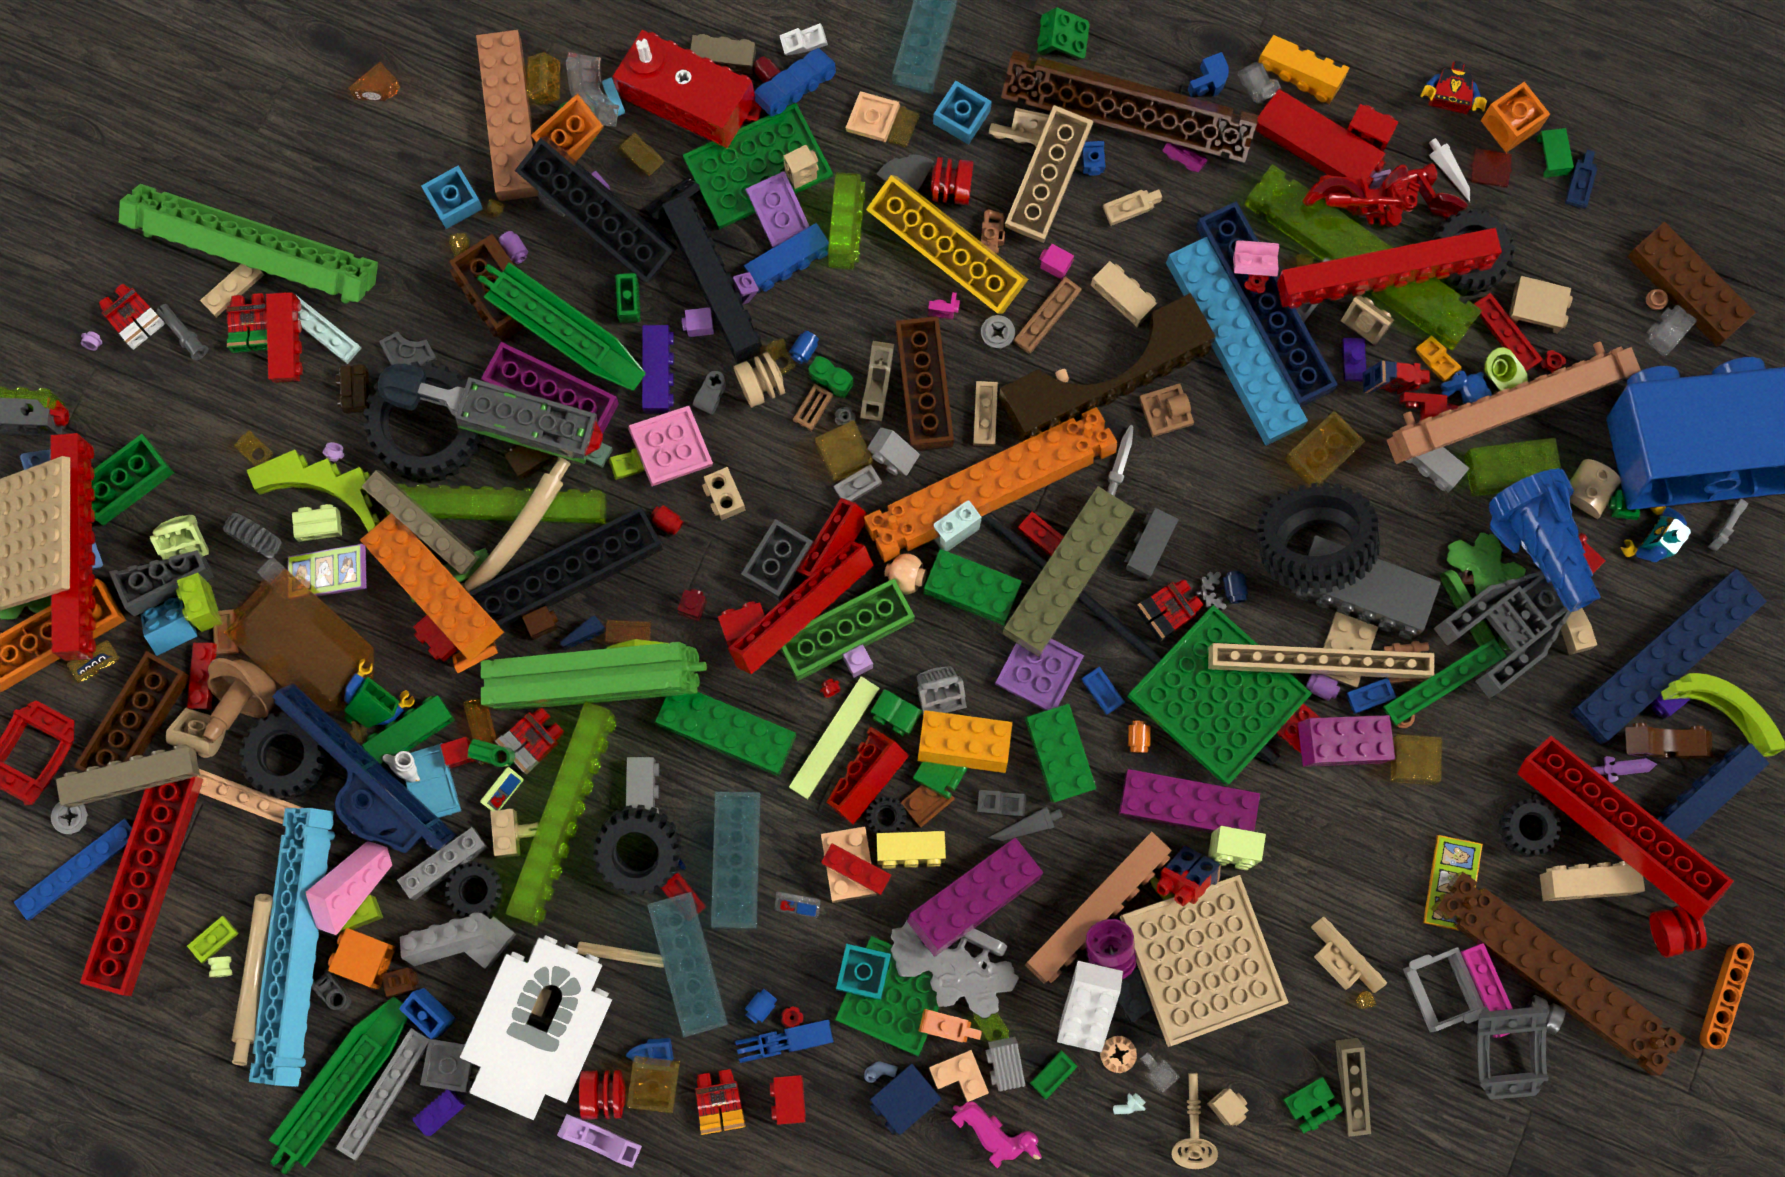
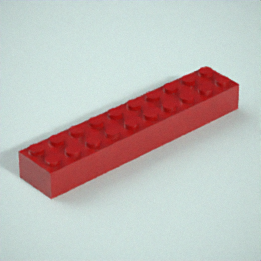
M1496 228L1285 269L1280 274L1277 286L1282 307L1289 306L1290 309L1300 307L1303 303L1318 304L1323 299L1331 298V300H1338L1348 294L1358 296L1368 290L1379 292L1385 290L1388 286L1394 285L1395 288L1407 285L1408 282L1423 283L1428 281V278L1437 277V279H1444L1453 273L1464 275L1474 269H1479V271L1492 268L1502 250Z
M78 433L51 435V460L61 456L70 457V589L51 595L52 653L65 661L93 659V652L96 651V642L93 639V631L96 629L93 609H95L96 601L95 597L92 596V587H95V576L92 574V566L95 565V555L92 552V544L95 543V534L92 531V523L95 521L92 501L95 499V494L91 485V480H94V469L91 467L94 449Z
M1553 736L1546 739L1525 758L1517 772L1521 778L1698 921L1724 896L1734 882Z
M196 776L145 789L80 981L81 984L123 996H132L204 779Z

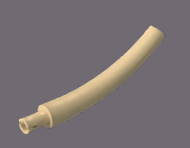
M558 457L549 474L544 473L528 502L507 533L486 560L465 581L464 585L468 592L492 581L519 550L563 486L561 479L571 465L570 462L562 457Z
M258 894L255 896L245 966L232 1034V1041L236 1043L232 1064L240 1066L247 1065L249 1046L254 1044L273 903V897L268 894Z

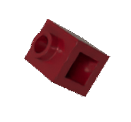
M696 589L684 590L677 609L679 615L700 622L707 603L706 597L703 596V592Z

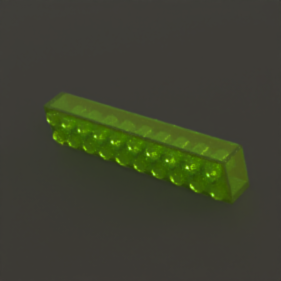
M586 701L584 703L506 911V915L534 926H537L539 922L542 923L544 920L546 901H550L554 893V888H552L553 882L560 877L562 858L566 859L570 850V846H568L570 837L574 838L578 825L575 823L578 816L581 817L586 806L583 803L585 796H589L592 791L593 783L591 780L593 775H597L599 772L601 753H606L609 741H606L609 732L613 733L617 723L611 710Z

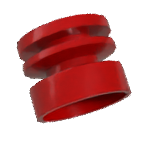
M938 157L933 168L931 181L933 201L938 202L940 192L944 193L943 203L947 202L949 194H954L955 204L968 205L974 161L959 160L957 169L952 168L951 158H948L946 168L942 167L943 157Z
M1681 906L1673 907L1672 911L1667 908L1650 914L1649 924L1653 940L1657 949L1665 958L1683 954L1684 949L1687 952H1691L1695 949L1698 950L1706 947L1707 935L1702 918L1698 921Z
M597 1070L581 1071L579 1083L581 1119H598L600 1109L604 1110L605 1118L610 1119L612 1108L614 1109L615 1119H621L626 1100L622 1071L615 1070L613 1080H611L610 1070H606L603 1081H600Z

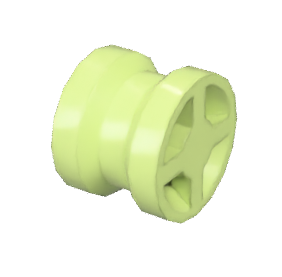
M231 957L209 958L208 964L211 966L209 977L231 976L232 970L229 967Z

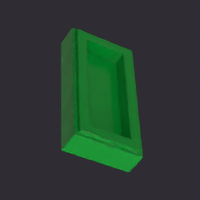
M1061 1050L1030 1084L1047 1099L1078 1066Z

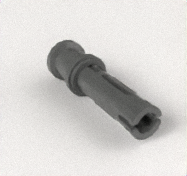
M167 304L161 305L160 307L163 311L158 308L156 313L176 334L180 345L190 352V357L196 361L203 358L209 348L206 345H202L197 339V334L189 331Z

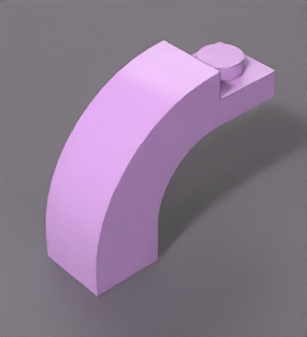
M566 1114L557 1136L589 1148L633 1168L642 1147L616 1133Z

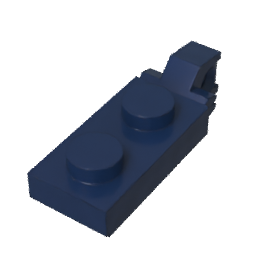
M1586 150L1582 160H1577L1565 204L1583 209L1587 207L1597 172L1596 164L1592 163L1594 151Z

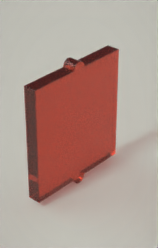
M1476 148L1474 160L1471 164V182L1507 188L1509 176L1512 172L1510 168L1512 154Z

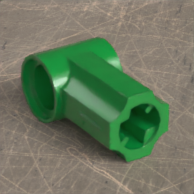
M473 738L469 745L468 757L494 764L497 767H508L515 761V752L509 747ZM501 751H505L507 754V760L504 763L499 760Z

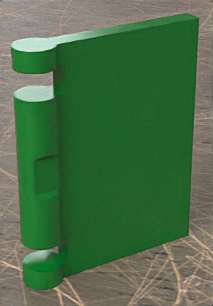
M922 762L913 780L937 792L944 798L950 799L952 794L945 791V788L947 787L949 790L955 791L968 768Z

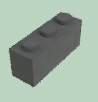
M1155 508L1153 514L1148 512L1143 522L1146 528L1144 532H1138L1133 542L1137 546L1134 552L1129 550L1124 561L1128 563L1125 570L1149 581L1179 519Z

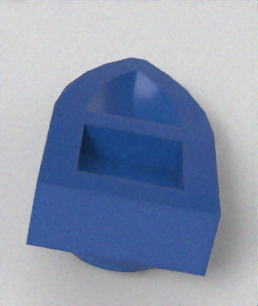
M648 1039L647 1043L640 1044L626 1053V1057L643 1064L672 1063L674 1057L671 1039Z

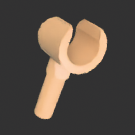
M1066 369L1055 372L1057 380L1068 382L1069 377Z

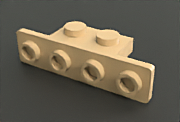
M1016 108L1012 127L992 123L989 134L998 139L1010 138L1017 143H1033L1037 147L1050 115Z
M1322 917L1311 926L1316 934L1326 943L1314 957L1345 990L1350 988L1358 978L1373 993H1376L1387 984L1381 974L1366 961L1364 956L1325 917Z

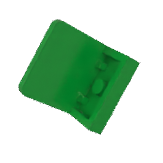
M1058 7L1042 14L1040 34L1037 40V53L1044 56L1054 50H1058L1080 60L1085 58L1089 21Z

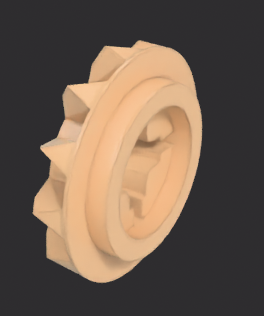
M1114 1036L1106 1040L1102 1053L1100 1052L1103 1065L1115 1073L1128 1071L1133 1067L1137 1059L1134 1044L1123 1036ZM1115 1045H1117L1120 1051H1128V1053L1122 1056L1123 1064H1121L1118 1058L1109 1057L1116 1053Z

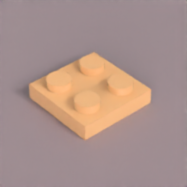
M860 91L846 125V131L886 142L900 107L899 102Z

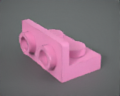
M1236 241L1233 256L1234 273L1277 276L1279 270V244Z

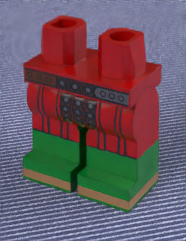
M262 293L252 294V304L246 305L244 296H231L230 306H227V348L232 353L251 352L252 349L254 351L268 350L266 299Z

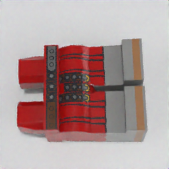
M543 708L538 709L533 714L530 712L526 714L512 729L495 741L499 746L509 747L515 752L514 763L525 774H528L559 744L557 740L564 733V730L556 722L548 730L543 727V724L551 717Z

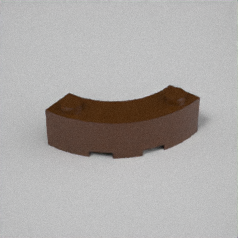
M1634 723L1633 727H1625L1626 751L1628 755L1644 757V753H1646V756L1657 759H1670L1671 755L1683 759L1713 758L1712 732L1704 729V726H1691L1690 730L1653 728L1647 726V723Z

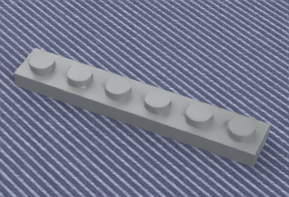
M413 1028L409 1030L336 1147L337 1150L353 1160L359 1158L428 1047V1037Z

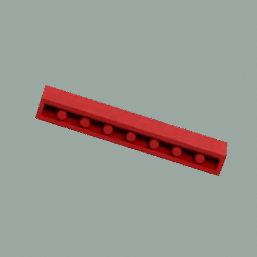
M849 541L734 642L728 650L737 668L749 674L758 670L762 664L774 656L780 648L804 629L816 616L820 615L825 608L849 589L853 583L865 575L873 567L866 547L854 541Z

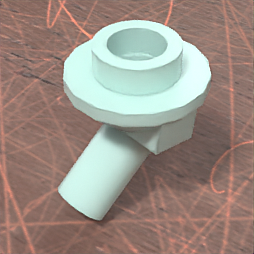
M1129 1093L1128 1105H1114L1113 1111L1114 1114H1130L1134 1111H1145L1146 1108L1143 1105L1146 1102L1137 1093L1133 1096Z

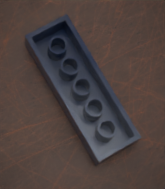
M1751 743L1745 746L1740 744L1736 748L1733 747L1723 755L1725 757L1723 760L1715 762L1707 769L1710 773L1698 777L1692 783V788L1688 791L1684 790L1676 797L1677 802L1672 805L1669 804L1660 811L1662 816H1659L1657 820L1684 841L1770 764Z

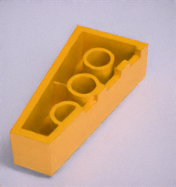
M1275 35L1268 42L1258 61V64L1264 70L1274 72L1283 81L1295 84L1299 90L1309 92L1318 101L1326 102L1329 105L1343 84L1350 68L1342 65L1341 68L1333 65L1334 61L1329 58L1321 60L1315 56V52L1308 49L1300 51L1298 45Z

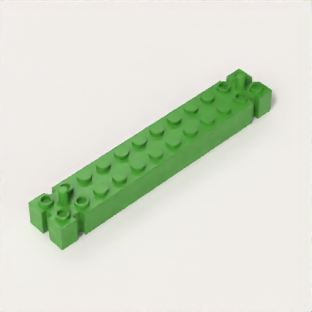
M139 184L134 188L132 195L127 194L120 200L119 223L131 229L143 228L142 231H144L143 235L149 238L152 235H156L170 242H177L192 249L205 251L209 255H217L226 258L228 261L238 262L249 268H256L265 271L267 274L277 275L286 278L288 281L298 282L309 288L325 291L330 295L340 293L342 294L341 301L343 303H348L349 301L359 302L365 296V292L369 291L376 283L378 262L364 257L358 259L352 253L167 192L161 194L156 192L155 188Z

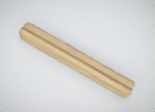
M579 942L577 949H579L577 953L582 955L588 953L595 957L660 968L665 966L666 961L664 955Z

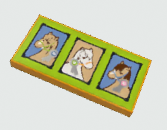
M1441 835L1437 836L1423 919L1424 924L1459 931L1453 926L1455 923L1454 919L1445 920L1431 910L1440 895L1449 894L1450 890L1446 887L1456 873L1463 871L1477 882L1483 844Z

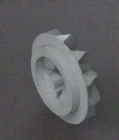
M995 315L985 320L981 327V336L984 343L991 348L1002 349L1005 346H1009L1014 339L1015 328L1008 318ZM993 328L997 330L1003 329L1001 334L1003 337L998 335L992 337L994 334Z
M60 802L57 803L51 813L52 825L63 834L79 832L86 825L88 816L86 806L79 805L67 808L61 806ZM71 810L72 814L78 816L72 818L71 822L69 823V820L61 817L69 815V811Z

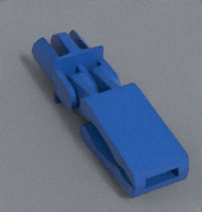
M824 1020L784 1029L785 1033L777 1034L776 1031L735 1041L736 1045L755 1041L759 1042V1045L738 1049V1054L757 1050L761 1052V1054L740 1058L739 1063L780 1055L781 1051L787 1049L789 1052L833 1043L834 1039L832 1037L830 1021ZM761 1038H764V1040H765V1044H764V1045L762 1044V1039H761ZM787 1040V1043L779 1044V1041ZM765 1047L767 1049V1054H764L763 1048Z

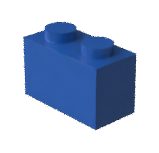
M425 988L413 991L399 1008L430 1039L442 1036L456 1019Z

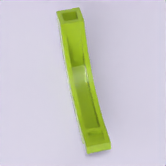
M1688 673L1679 680L1669 683V687L1661 692L1664 700L1690 698L1716 707L1740 728L1749 743L1763 757L1774 756L1785 750V741L1765 710L1746 692L1726 680L1708 674Z

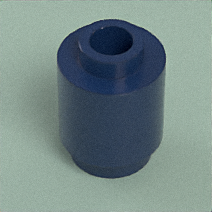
M1240 571L1228 572L1227 576L1223 578L1226 598L1229 599L1230 604L1247 601L1248 590L1245 574H1240Z

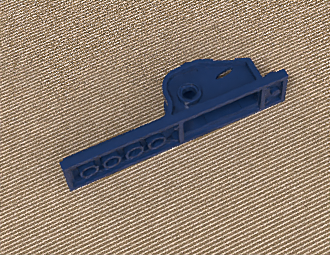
M294 683L275 692L272 696L275 699V703L347 769V782L337 794L335 808L339 818L347 825V829L352 834L372 842L376 840L392 846V849L407 853L424 838L429 847L439 851L457 836Z

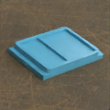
M440 744L410 753L414 758L420 781L413 783L406 781L407 789L438 818L460 812L461 807L451 771L445 764Z

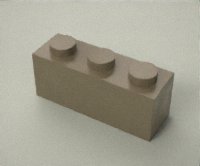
M705 34L692 36L691 50L696 55L702 58L707 57L721 67L726 66L733 72L753 74L756 54L755 42L747 39L731 40L728 37L713 38Z

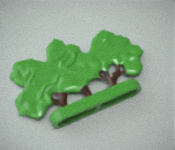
M1480 533L1474 547L1462 540H1457L1448 545L1450 551L1447 554V562L1459 568L1463 574L1462 579H1460L1455 571L1448 570L1441 574V582L1458 610L1472 600L1464 584H1473L1476 595H1478L1490 585H1497L1507 580L1524 577L1526 569L1515 562L1501 563L1503 549L1498 538L1493 534ZM1472 571L1473 574L1468 577L1467 572ZM1485 619L1470 629L1479 646L1495 638L1489 628H1493V626ZM1499 636V645L1501 646V648L1510 651L1511 649L1509 648V646L1505 643L1501 636Z

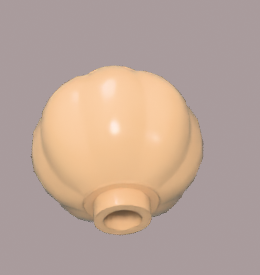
M901 554L891 564H887L885 576L888 577L889 581L895 579L902 594H912L918 590L919 586H924L927 570L923 569V563L915 555Z

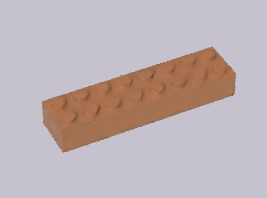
M518 30L476 35L495 193L499 201L541 196L537 189L515 172L516 168L535 145L534 139L531 136L533 128L522 41Z
M1151 832L1030 958L1025 966L1043 983L1047 981L1052 983L1062 973L1059 970L1063 964L1066 967L1069 966L1078 956L1075 952L1079 948L1081 950L1086 948V935L1091 926L1099 921L1106 920L1109 916L1114 918L1124 908L1121 903L1125 899L1129 902L1140 891L1137 886L1140 883L1144 886L1155 875L1153 870L1155 868L1159 870L1170 859L1168 854L1172 850Z

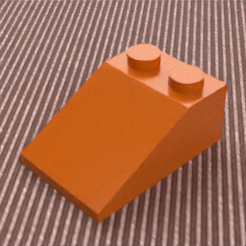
M577 93L531 136L536 143L541 137L547 136L577 161L604 126Z

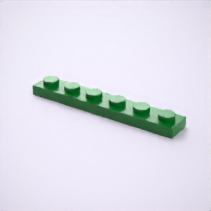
M1495 638L1390 702L1383 707V710L1387 715H1390L1393 725L1397 726L1507 656Z

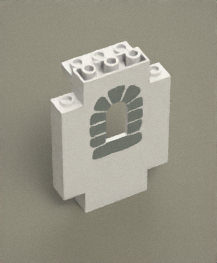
M546 935L544 939L538 937L528 962L524 961V956L512 952L511 955H505L460 1055L461 1059L480 1066L469 1093L534 1120L545 1094L567 1103L612 1001L611 998H608V992L596 988L595 992L592 991L602 964L598 963L599 958L588 953L586 957L577 954L579 949L567 944L565 948L556 945L558 940ZM547 985H555L562 992V1000L546 1033L526 1023L540 991Z

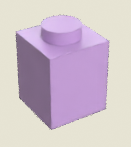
M863 644L843 654V659L853 678L873 668V663Z

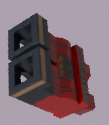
M1185 579L1175 584L1174 582L1170 583L1153 596L1136 605L1135 610L1146 625L1150 623L1148 628L1159 643L1194 618L1196 612L1203 606V603L1197 596L1187 602L1183 595L1190 591L1191 587Z

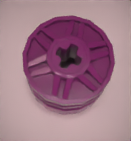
M1117 919L1102 920L1091 926L1086 935L1088 962L1123 971L1122 979L1129 976L1136 967L1135 941L1131 928L1126 923Z

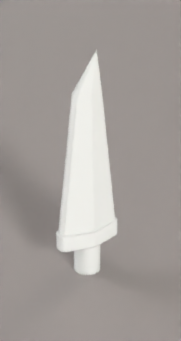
M1436 138L1429 142L1434 150L1429 155L1430 158L1470 202V187L1449 145L1446 143L1441 146Z

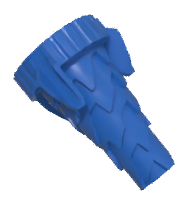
M1557 468L1533 474L1498 493L1489 503V511L1492 515L1489 525L1493 534L1513 554L1519 552L1520 545L1523 546L1534 563L1541 569L1546 581L1552 583L1564 606L1570 612H1575L1600 599L1601 596L1591 578L1593 573L1583 555L1585 551L1578 537V527L1572 517L1570 496L1573 495L1574 489L1565 471Z

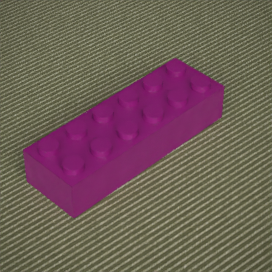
M503 342L498 346L481 378L482 381L595 413L597 414V423L602 433H604L619 405L616 396Z
M1128 769L1125 772L1118 816L1213 833L1220 826L1254 832L1260 793Z
M1015 837L910 913L907 922L932 955L936 957L1038 882L1043 871Z

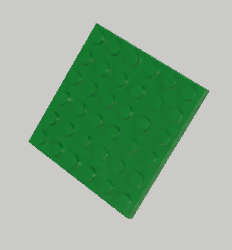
M1213 605L1127 697L1227 787L1312 693L1290 673L1208 669L1209 647L1213 643L1258 645Z

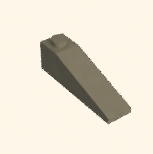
M1358 1038L1336 1040L1337 1065L1347 1134L1349 1137L1371 1134L1364 1046Z

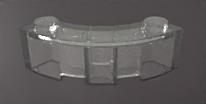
M568 52L566 68L572 98L578 93L602 125L616 127L619 105L613 103L600 89L602 83L600 76L601 57Z

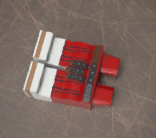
M121 284L115 290L120 296L118 300L113 303L109 297H105L99 304L103 310V315L134 350L148 338L134 322L135 319L150 336L165 325V323L133 288L130 289L125 284Z

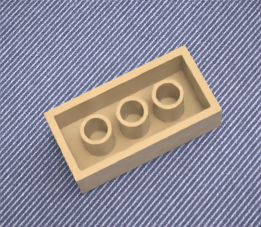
M1625 861L1613 864V866H1611V862L1597 863V865L1590 866L1591 868H1589V864H1579L1574 867H1568V869H1566L1565 865L1554 866L1546 869V873L1540 874L1543 901L1627 896L1645 891L1643 876Z

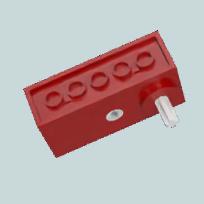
M641 30L612 76L621 99L725 148L729 147L755 104L753 83L749 77L743 74L738 75L726 66L721 67L707 57L702 58L690 49L678 47L673 41L663 40L654 32L648 33L644 30Z

